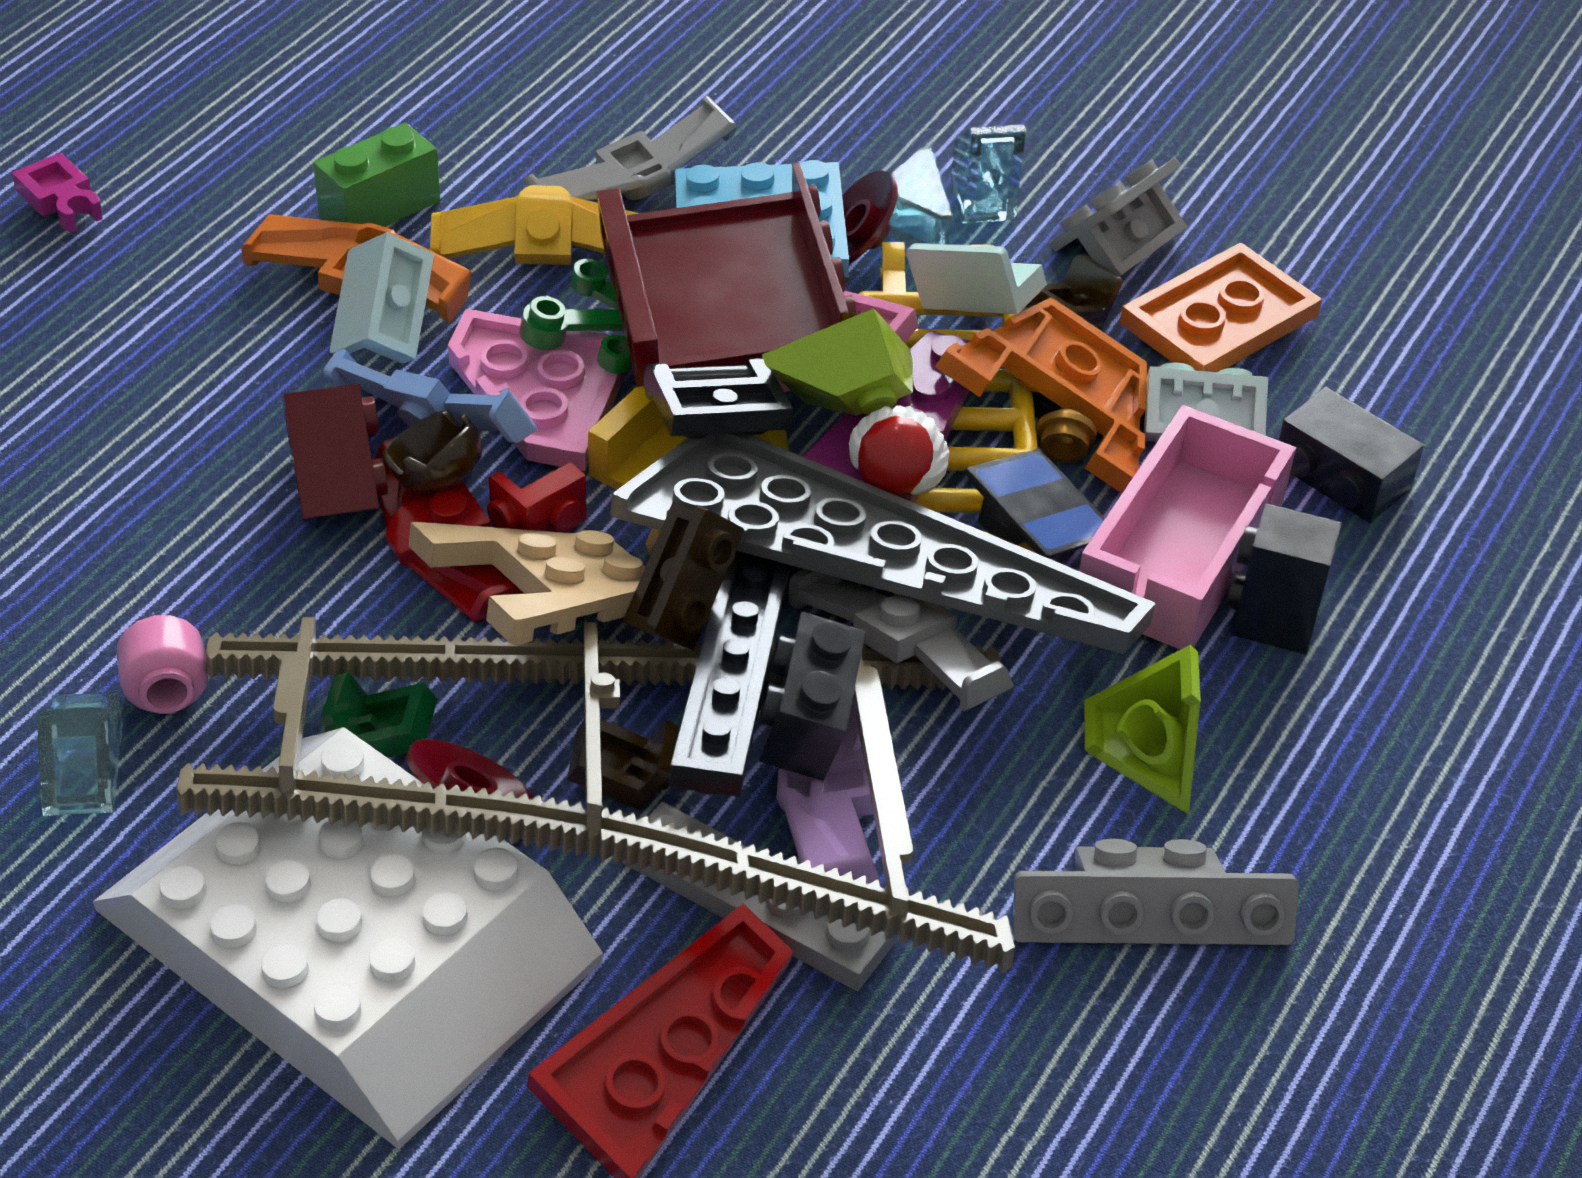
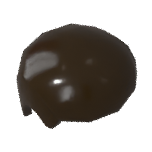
M448 411L436 412L398 434L385 447L382 458L403 487L413 493L434 495L438 492L452 490L469 478L482 457L480 433L466 414L460 415L462 424L454 419Z

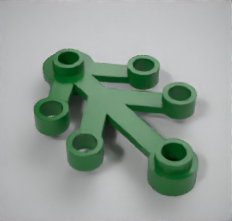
M579 260L574 264L570 285L578 294L593 297L614 309H565L563 303L555 298L548 296L537 297L523 310L519 327L521 339L534 348L552 350L563 344L567 331H623L613 285L606 280L608 275L607 268L596 260ZM624 334L622 336L608 335L602 339L597 362L604 370L615 374H622L631 369L632 365Z

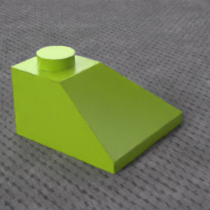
M874 308L762 354L765 366L805 404L857 416L862 413L870 414L873 411L882 409L884 406L892 408L896 404L897 399L913 393V357L911 351Z

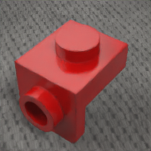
M571 462L522 489L501 471L488 477L490 503L487 505V513L495 528L568 533L578 524L587 520L586 475Z

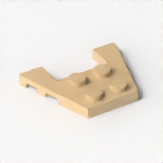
M411 522L408 546L431 568L492 564L525 593L489 596L486 621L511 645L533 641L534 628L550 624V632L554 634L575 630L577 617L597 612V620L602 622L625 617L645 569L642 560L630 555L614 541L611 535L601 531L584 530L575 534L426 522Z

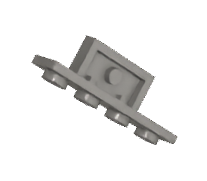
M1103 839L1097 841L1095 847L1076 846L1074 871H1018L1015 874L1012 933L1017 942L1289 945L1295 939L1299 883L1293 874L1226 873L1214 849L1207 848L1204 844L1193 840H1171L1166 842L1164 847H1137L1136 844L1127 840Z

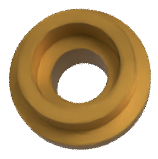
M1060 409L1041 417L1038 421L1036 432L1040 448L1048 458L1058 462L1072 463L1082 460L1087 455L1088 450L1094 446L1097 429L1095 424L1082 413L1073 409Z

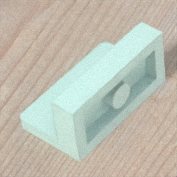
M388 232L351 248L347 254L330 353L334 354L337 350L344 349L350 354L366 348L401 364L416 359L434 253Z
M914 243L906 250V256L923 309L1019 314L1047 285L1042 264L1010 263L1008 252L1004 247Z

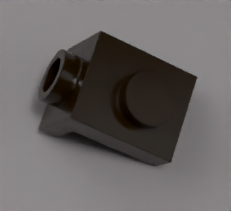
M1076 255L1071 262L1063 283L1047 284L1025 307L1030 308L1052 297L1096 328L1102 329L1123 284V280L1120 276L1088 256Z
M600 719L602 795L641 810L658 788L667 790L670 783L671 762L675 750L678 725L665 720L651 738L647 739ZM583 720L577 728L567 780L586 788L585 725Z

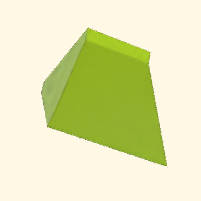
M1188 645L1084 700L1085 750L1093 757L1188 815L1201 702L1198 651L1191 645Z

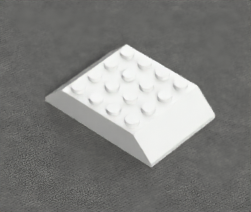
M344 727L302 738L298 770L302 769L305 776L316 770L318 777L330 772L332 778L335 779L344 773L347 780H350L355 775H359L361 781L373 776L375 783H378L383 778H387L389 784H393L398 779H401L404 786L413 780L416 781L418 787L424 785L420 780ZM280 756L263 768V772H267L271 767H274L276 772L279 773ZM217 810L211 816L208 813L204 814L93 901L95 910L397 1149H400L603 961V952L545 868L505 840L498 843L497 837L493 836L488 841H485L483 834L473 840L469 832L461 838L458 837L457 831L446 837L441 829L434 835L430 834L428 828L417 834L414 827H410L405 832H402L399 825L388 831L385 824L373 829L371 822L359 828L357 821H353L348 826H345L342 819L330 825L328 818L316 823L313 816L302 822L300 815L289 821L287 814L276 820L274 813H270L262 819L260 812L249 818L247 811L235 817L233 810L225 816H222L220 810Z

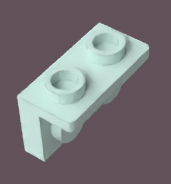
M1166 363L1160 367L1150 366L1146 378L1145 441L1158 442L1182 405L1266 436L1268 377L1252 376L1250 371L1241 368H1226L1219 372L1196 371L1193 367L1184 363Z

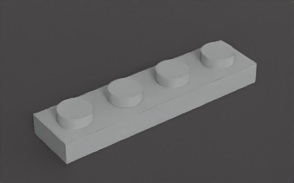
M663 801L648 817L650 824L661 819L662 827L674 822L675 830L688 826L689 834L699 829L701 830L702 837L714 833L715 841L728 837ZM728 837L729 845H732L737 842L736 840ZM639 862L629 866L722 918H725L744 903L793 950V957L857 992L895 944L896 935L885 940L883 931L871 936L869 927L858 932L855 923L844 928L841 919L830 924L827 915L816 920L814 919L813 911L802 916L799 907L788 912L786 904L783 903L774 908L772 899L760 904L758 895L746 900L744 891L732 896L730 887L718 892L716 883L705 888L702 879L691 884L688 875L677 880V872L664 876L663 868L652 873L651 865L642 870H639Z

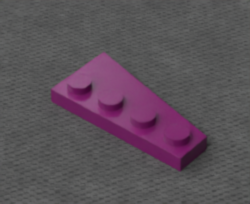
M929 330L910 349L913 357V393L897 399L896 404L891 409L899 405L905 408L911 406L915 412L925 413L928 418L934 419L936 427L940 429V433L944 435V440H946L970 390L935 366L948 346L956 342L962 346L970 342V340ZM846 413L802 457L866 483L860 471L854 468L850 460L849 441L853 429L862 418L869 416V414L862 413L856 416ZM908 493L896 496L915 503L919 495Z

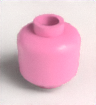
M154 615L138 620L127 628L119 639L116 658L120 686L127 700L138 709L159 714L180 711L198 700L206 689L208 674L206 673L204 643L197 628L187 620L172 615Z

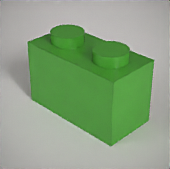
M406 122L387 128L377 135L351 146L343 147L335 153L313 162L319 216L324 220L359 224L369 222L385 227L441 201L437 148Z

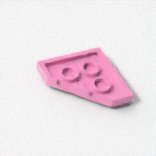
M465 309L448 343L449 363L474 394L500 395L504 388L509 389L537 426V431L522 441L514 443L527 461L559 467L571 462L579 470L586 471L589 464L588 430L612 409L626 373L615 374L608 372L600 367L597 362L601 341L604 337L611 334L594 331H567L565 341L560 347L552 350H541L528 345L521 339L519 335L521 318Z

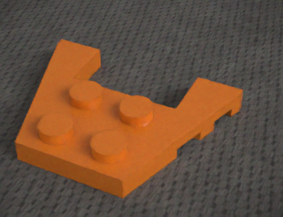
M1052 297L1009 317L1003 326L993 331L986 328L975 333L970 342L962 346L957 342L948 346L935 367L978 397L982 395L999 368L1003 367L1016 376L1018 382L1032 392H1040L1063 409H1073L1088 417L1095 424L1097 432L1103 435V439L1085 469L1120 493L1124 492L1139 470V456L1145 450V434L1140 431V418L1146 411L1147 361Z

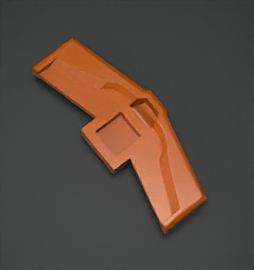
M269 214L241 247L244 265L256 266L262 261L319 267V290L340 295L349 250L388 232L434 253L425 306L440 313V318L448 323L454 319L468 298L472 274L469 269L396 234L394 229L369 222L359 224Z

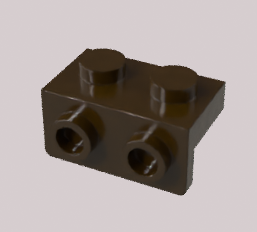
M673 502L622 622L694 651L701 632L708 622L711 608L727 570L734 560L737 546L745 529L709 509L700 506L694 509Z

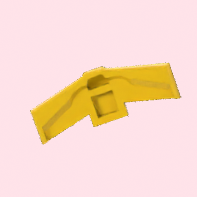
M530 185L523 189L516 197L432 213L430 250L447 259L515 245V264L571 265L572 246L605 254L600 233L598 203L570 197L569 192L561 186ZM625 210L626 215L638 214L636 212Z

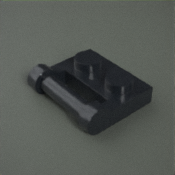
M763 358L745 359L743 365L671 369H669L667 363H649L645 366L644 389L648 400L655 401L671 436L702 438L708 434L741 432L748 435H759L766 431L790 430L793 407L775 374L765 366Z

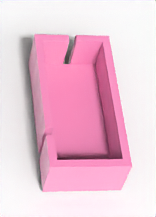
M1182 405L1082 552L1079 571L1156 603L1151 625L1142 633L1143 635L1180 650L1188 645L1194 648L1231 588L1235 571L1240 572L1244 566L1243 564L1236 563L1245 527H1259L1265 503L1280 507L1284 501L1296 447Z

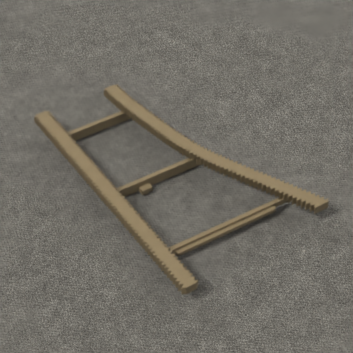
M302 617L300 633L291 639L285 633L277 639L272 633H269L265 638H261L258 633L251 638H248L245 633H242L237 638L232 633H228L225 637L221 638L218 632L208 639L205 653L206 673L211 679L219 673L225 679L232 674H235L238 679H241L246 674H249L252 679H255L260 674L266 680L273 674L278 677L273 706L274 721L285 725L279 759V773L276 772L274 767H271L267 772H263L261 767L258 766L250 772L246 765L236 771L232 764L224 770H221L220 766L215 764L208 770L204 763L196 769H193L191 764L187 763L180 770L177 784V803L182 815L186 814L190 809H193L195 815L206 809L209 816L217 810H220L222 816L233 810L235 817L247 811L249 818L260 812L262 819L270 813H274L276 820L287 814L289 821L300 815L302 822L313 816L316 823L328 818L330 825L342 819L345 826H348L353 821H357L359 828L371 822L373 829L385 824L388 831L399 825L402 832H405L410 827H414L417 834L428 828L430 834L434 835L441 829L446 837L454 831H457L459 838L469 832L473 840L483 834L485 841L496 836L498 843L509 837L511 845L522 839L524 847L535 841L537 849L545 844H549L550 851L562 846L563 853L575 848L576 856L588 851V858H592L599 853L601 861L613 856L614 864L626 859L627 867L639 862V870L651 865L652 873L662 868L664 869V876L677 872V880L688 875L691 884L702 879L705 888L716 883L718 892L730 887L732 896L744 891L746 900L758 895L760 904L772 899L774 908L785 903L788 912L799 907L802 916L813 911L814 919L816 920L827 915L830 924L841 919L844 928L855 923L858 932L869 927L871 936L883 931L885 940L897 935L899 944L911 939L914 948H917L925 943L928 952L937 948H941L942 956L955 952L958 961L969 956L972 965L984 960L986 969L998 964L1000 972L1004 973L1011 969L1013 965L1015 945L1006 915L995 920L992 911L980 916L979 908L977 907L966 912L963 903L952 908L949 899L938 904L935 895L926 900H923L922 892L920 891L909 896L908 888L905 885L902 864L912 860L913 845L881 686L885 684L888 688L893 689L898 684L905 690L911 684L918 690L921 685H924L931 690L934 685H937L940 689L944 690L946 685L915 655L895 663L863 644L853 695L886 886L881 888L878 879L867 884L864 875L853 880L851 872L839 876L837 868L825 872L824 864L811 868L810 860L801 864H797L796 856L783 860L782 852L771 857L768 848L757 853L755 845L745 849L742 848L741 841L729 845L728 837L715 841L714 833L702 837L700 829L689 834L688 826L675 830L674 822L662 827L661 819L650 824L648 816L637 821L635 813L624 818L621 810L610 815L608 807L602 809L600 709H620L619 682L621 680H624L628 685H631L634 680H637L641 685L650 680L655 686L661 680L668 686L673 681H677L681 686L687 681L692 683L702 648L698 643L694 651L680 645H673L669 641L660 645L654 640L650 645H647L643 640H640L635 645L628 639L622 645L617 639L611 644L601 639L598 643L597 622H584L583 644L578 639L569 644L564 638L558 643H555L551 638L545 643L535 638L532 643L527 642L511 645L508 641L504 643L498 637L492 642H489L485 637L479 642H476L472 637L463 642L458 636L452 642L445 636L439 641H436L432 636L425 641L419 636H416L412 641H409L406 636L396 641L392 635L386 640H382L379 635H376L372 640H369L366 635H363L358 640L353 635H349L343 640L339 634L329 640L325 634L316 639V617ZM976 646L991 663L997 661L1001 663L998 651L992 646H989L986 651ZM350 672L353 677L357 676L360 681H363L367 676H370L374 681L384 676L390 682L397 676L403 682L410 676L414 682H417L421 677H424L428 682H431L435 677H438L441 682L451 677L457 683L464 677L470 683L476 677L481 683H484L488 678H491L495 683H498L502 678L511 683L517 678L522 684L529 678L535 684L541 679H545L548 684H551L555 679H558L561 684H564L568 679H571L574 684H578L584 679L586 809L582 808L581 802L570 807L568 800H564L557 805L554 797L546 802H542L540 795L529 800L527 793H524L519 798H515L513 791L503 797L499 789L488 795L486 788L474 793L472 786H469L461 792L458 785H455L450 790H446L444 783L432 789L430 782L418 787L415 780L404 786L401 779H398L393 784H389L387 778H383L378 783H375L373 776L364 781L360 780L359 775H355L350 780H347L344 773L335 779L332 778L330 772L318 777L316 770L305 776L302 769L298 770L311 677L316 675L319 680H323L327 675H330L334 679L336 674ZM768 672L766 682L776 685L778 675Z

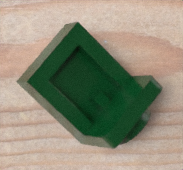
M345 672L334 676L323 707L321 724L326 732L343 727L387 758L408 753L414 742L427 738L438 699L425 682L367 695L351 673Z

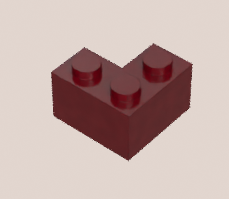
M360 383L285 393L283 396V408L302 520L378 509L377 496L388 495V484L383 458L372 459L368 437H375L376 433H379L374 397L362 398Z

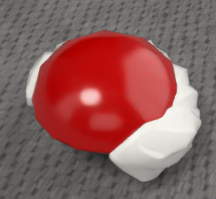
M899 405L893 409L884 406L882 409L873 411L869 416L860 420L850 435L849 454L854 468L860 471L867 484L894 495L908 493L920 495L927 493L940 483L948 468L950 451L948 450L947 442L944 440V435L936 427L934 419L928 418L923 412H915L911 406L905 408Z

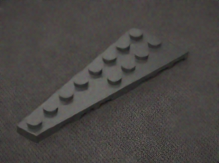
M741 432L708 434L702 438H687L612 493L610 515L620 520L661 530L673 502L694 509L700 506L721 515L745 529L736 551L1124 654L1151 625L1156 603Z

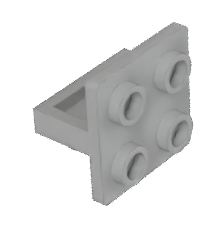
M1174 157L1158 168L1154 161L1150 160L1125 177L1130 186L1126 189L1120 180L1095 197L1090 202L1095 208L1094 212L1086 204L1061 221L1060 224L1065 232L1049 244L1056 252L1078 238L1094 261L1118 276L1123 275L1188 227L1158 183L1181 167V164Z

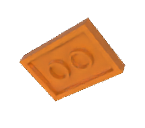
M1240 242L1123 305L1120 324L1172 363H1184L1190 365L1196 371L1219 372L1318 317L1322 299Z

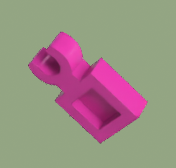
M61 152L12 172L15 190L42 217L58 212L60 225L66 231L74 232L77 230L75 215L89 214L96 221L103 219L100 199L96 193L91 191L89 178Z

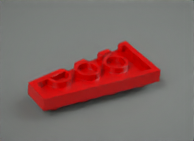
M744 903L741 904L529 1072L526 1087L614 1178H640L788 968L793 950Z

